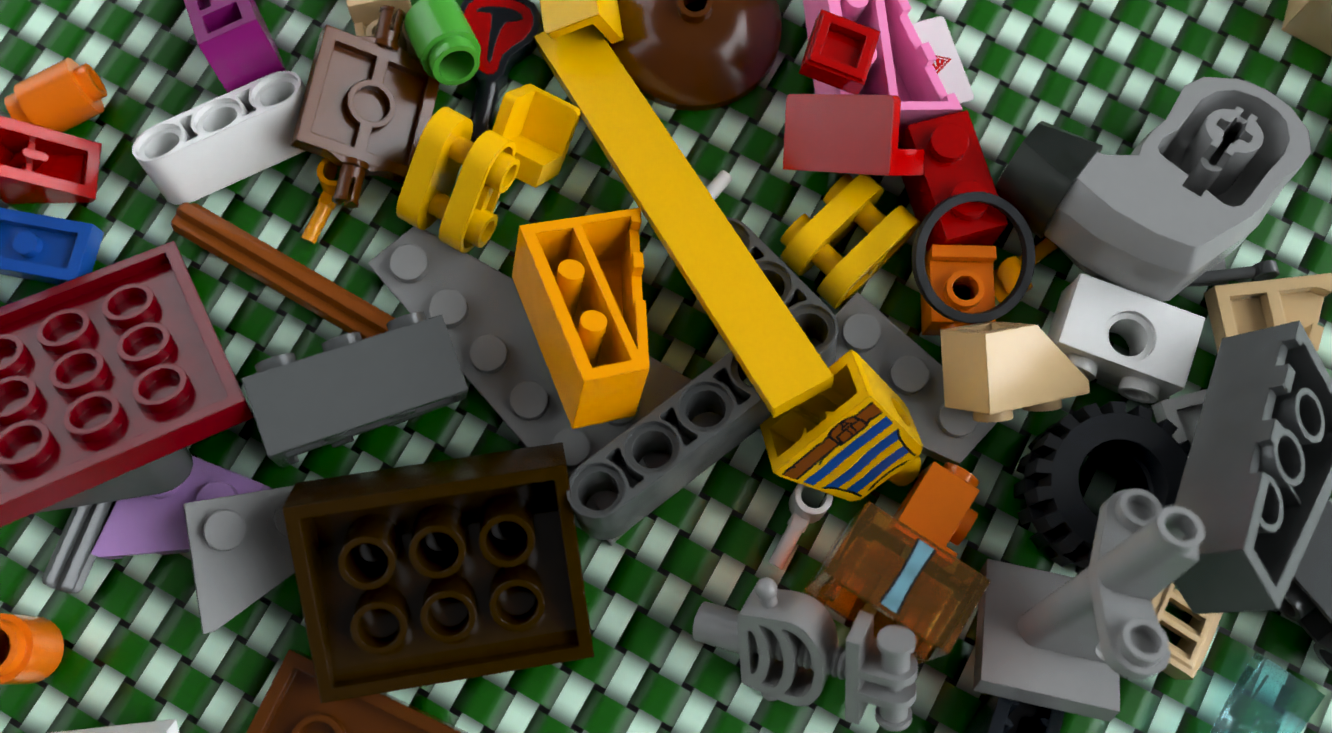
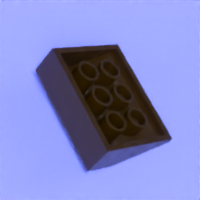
M563 442L304 481L295 484L282 510L321 703L594 657L574 513L567 499V491L570 490Z

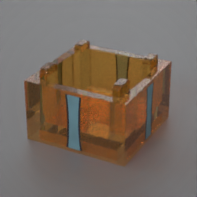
M868 501L842 528L803 591L852 624H854L860 610L874 614L873 638L876 640L879 631L886 626L902 625L909 628L916 637V647L912 654L917 659L918 664L950 653L991 580Z

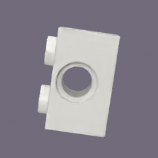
M1081 273L1061 292L1047 336L1089 381L1096 378L1118 387V393L1123 397L1136 402L1150 404L1162 401L1185 388L1206 318ZM1109 332L1120 335L1127 342L1129 356L1122 355L1114 350L1109 341Z

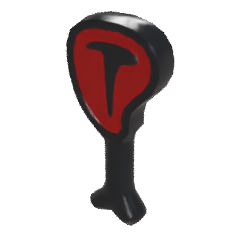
M463 0L460 6L481 48L480 66L472 77L476 85L470 119L473 122V132L470 140L472 142H475L485 131L492 130L499 91L507 84L508 75L512 67L532 54L537 48L534 36L542 32V18L535 4L529 0Z

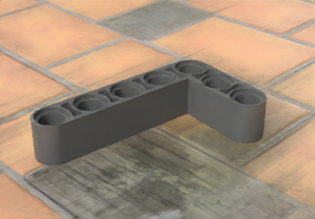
M726 217L806 336L815 338L822 343L814 348L829 368L836 360L839 333L838 321L832 310L744 223L738 219ZM731 351L579 465L570 475V490L567 491V499L581 529L587 535L599 540H609L624 534L760 428V424L771 416L770 411L755 388L743 382L747 376ZM706 412L716 413L723 418L712 427H700L691 422L697 415ZM653 451L666 452L671 456L668 462L659 468L650 469L639 464L646 454ZM600 491H611L618 495L616 501L604 510L595 511L586 508L587 501L591 496Z

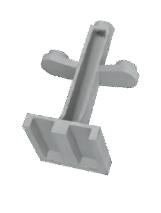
M1137 488L1121 490L1113 494L1101 505L1090 564L1075 577L987 558L980 570L973 691L1110 722L1120 712V675L1131 680H1145L1164 670L1169 663L1168 637L1160 626L1151 600L1199 561L1198 546L1205 536V529L1201 520L1192 511L1184 507L1168 506L1162 508L1160 501L1146 490Z

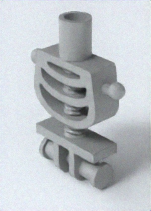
M769 577L758 580L741 611L707 601L700 605L693 623V639L739 654L742 683L760 691L765 700L775 701L778 699L793 706H808L819 697L831 674L834 678L837 676L841 680L845 678V721L859 725L869 703L877 706L875 718L883 729L898 732L910 726L912 722V709L910 706L915 702L917 696L915 680L918 675V662L912 654L916 647V637L909 628L902 625L886 626L879 631L877 641H874V614L860 610L846 639V649L842 646L838 647L836 626L824 605L808 594L778 589L776 582Z

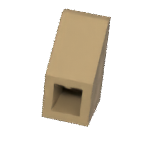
M989 321L940 330L945 407L971 411L974 421L988 423L1008 421L1014 418L1013 410L1019 408L1034 412L1058 410L1062 408V399L1090 393L1089 380L1037 324Z

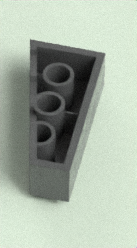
M1300 320L1222 338L1174 506L1184 507L1197 515L1205 529L1204 539L1198 546L1199 561L1172 582L1177 586L1192 613L1208 614L1279 610L1332 492V379Z

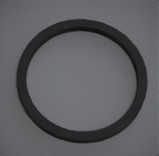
M967 192L951 196L936 205L926 215L918 228L912 248L914 279L926 302L935 311L948 319L963 323H985L1000 318L1019 303L1033 277L1035 245L1031 230L1021 213L1012 204L999 196L985 192ZM966 202L985 203L1002 212L1016 229L1022 249L1021 271L1011 293L994 308L975 314L963 313L945 304L931 287L925 269L926 244L934 225L947 211Z

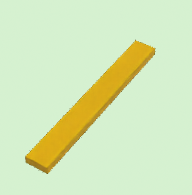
M591 24L555 39L550 38L544 31L535 35L534 38L538 51L572 104L581 110V118L638 207H641V212L773 418L832 387L833 374L598 28Z

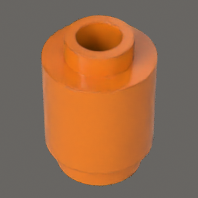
M66 58L15 84L14 93L6 96L4 103L12 119L64 133L103 113L104 105L101 99L107 96V90L98 74L89 64L85 63L79 66L71 58Z
M0 613V684H33L49 677L59 666L64 653V639L57 625L44 617Z

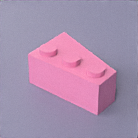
M803 0L808 42L815 20L821 9L880 31L865 85L858 95H897L900 97L901 109L898 142L901 141L907 125L963 110L955 93L947 94L933 66L937 57L930 43L922 44L908 17V13L912 9L908 0ZM813 79L815 94H852Z

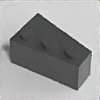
M422 311L409 313L389 321L386 324L388 332L362 339L360 332H351L325 341L321 344L323 352L297 360L295 353H285L257 363L255 365L257 373L241 379L268 457L280 468H284L299 462L297 456L299 454L331 444L332 448H337L354 441L353 436L385 425L392 427L465 399L469 389L442 314L426 319Z

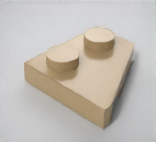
M1332 273L1216 285L1204 293L1217 353L1222 338L1299 320L1315 350L1318 351L1324 327L1319 326L1318 322L1324 298L1332 293Z

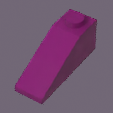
M184 0L197 44L227 93L266 75L278 71H287L255 0Z

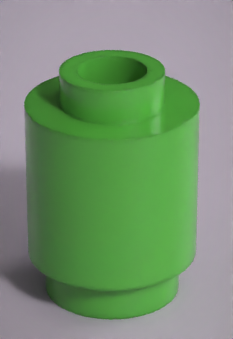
M419 0L405 16L404 29L425 72L438 82L449 86L459 85L470 80L479 69L481 48L458 3L455 0Z

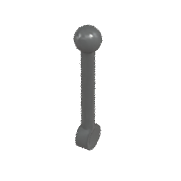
M1267 260L1249 267L1206 271L1190 285L1253 279L1254 281L1271 280L1279 276L1280 272L1276 261Z

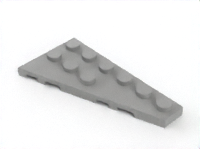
M414 226L368 262L374 273L409 313L422 311L426 319L442 314L463 375L526 448L563 442L568 478H570V475L579 465L692 381L649 356L650 369L635 416L572 429L512 278L473 256L461 253L441 242L439 237ZM706 412L697 415L691 422L700 427H712L723 418L716 413ZM653 451L646 454L639 464L650 469L659 468L666 464L671 456L666 452ZM600 491L591 496L587 501L586 508L595 511L604 510L616 501L618 495L611 491ZM624 534L607 541L612 545Z

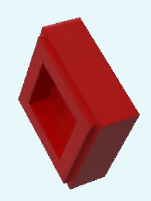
M821 9L815 20L799 74L858 95L865 85L880 31Z

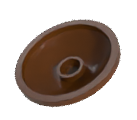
M617 0L624 40L613 44L608 40V44L644 97L673 109L704 111L723 107L738 101L753 91L764 80L778 54L782 32L781 14L777 0ZM696 3L703 5L705 8L694 12L688 10L685 6Z

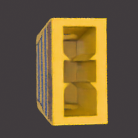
M852 349L829 367L834 376L832 387L776 418H773L771 415L760 424L774 474L850 502L863 499L886 480L896 486H906L915 480L921 468L919 455L921 454L923 444L907 406L861 356Z

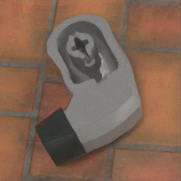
M1202 77L1184 86L1167 119L1151 131L1137 145L1131 155L1100 153L1102 145L1047 122H1039L1015 152L995 188L999 197L1008 201L1021 213L1030 230L1039 238L1046 237L1054 243L1079 269L1094 278L1164 302L1171 300L1203 273L1223 261L1261 223L1284 186L1296 175L1311 154L1309 130L1291 106L1265 88L1235 78Z

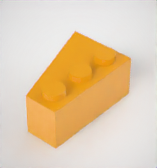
M641 207L519 225L512 279L572 429L635 416L650 369L646 300H643L642 292L644 258L643 252H640Z

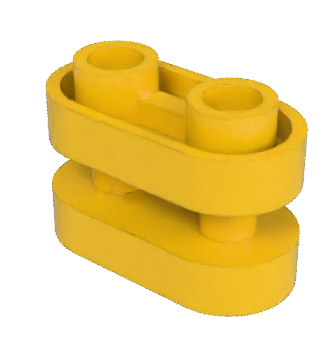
M446 106L439 109L431 117L420 136L397 201L396 214L398 218L420 230L429 228L437 218L442 220L439 228V240L461 253H467L474 246L482 248L492 237L498 223V216L493 212L500 194L506 192L516 178L520 160L515 158V143L492 130L482 133L475 142L470 141L473 132L472 120Z
M848 173L842 176L824 196L823 202L826 206L812 219L806 214L800 216L790 225L780 239V242L786 246L780 259L797 275H803L814 265L826 275L816 292L834 309L842 306L910 239L921 223L902 205L895 208L887 216L877 209L874 205L882 196L884 188L866 174H860L856 178L851 177ZM858 224L868 235L843 257L833 247Z

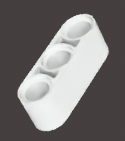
M278 71L266 75L150 127L136 139L132 146V154L167 202L174 205L194 202L305 151L290 145L306 87L301 78L291 71Z

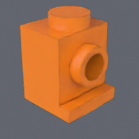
M932 244L925 256V269L930 285L937 296L951 308L968 314L985 312L995 307L993 262L997 258L996 246ZM953 289H969L970 300L958 298ZM921 295L922 335L940 336L941 329L976 324L957 322L942 316Z
M933 461L921 471L882 535L909 553L918 538L937 550L927 565L937 571L952 565L958 553L948 548L947 544L950 541L958 546L975 523L978 512L971 509L970 506L980 492L977 488L980 484L979 480L969 471L956 464L946 462L941 466Z

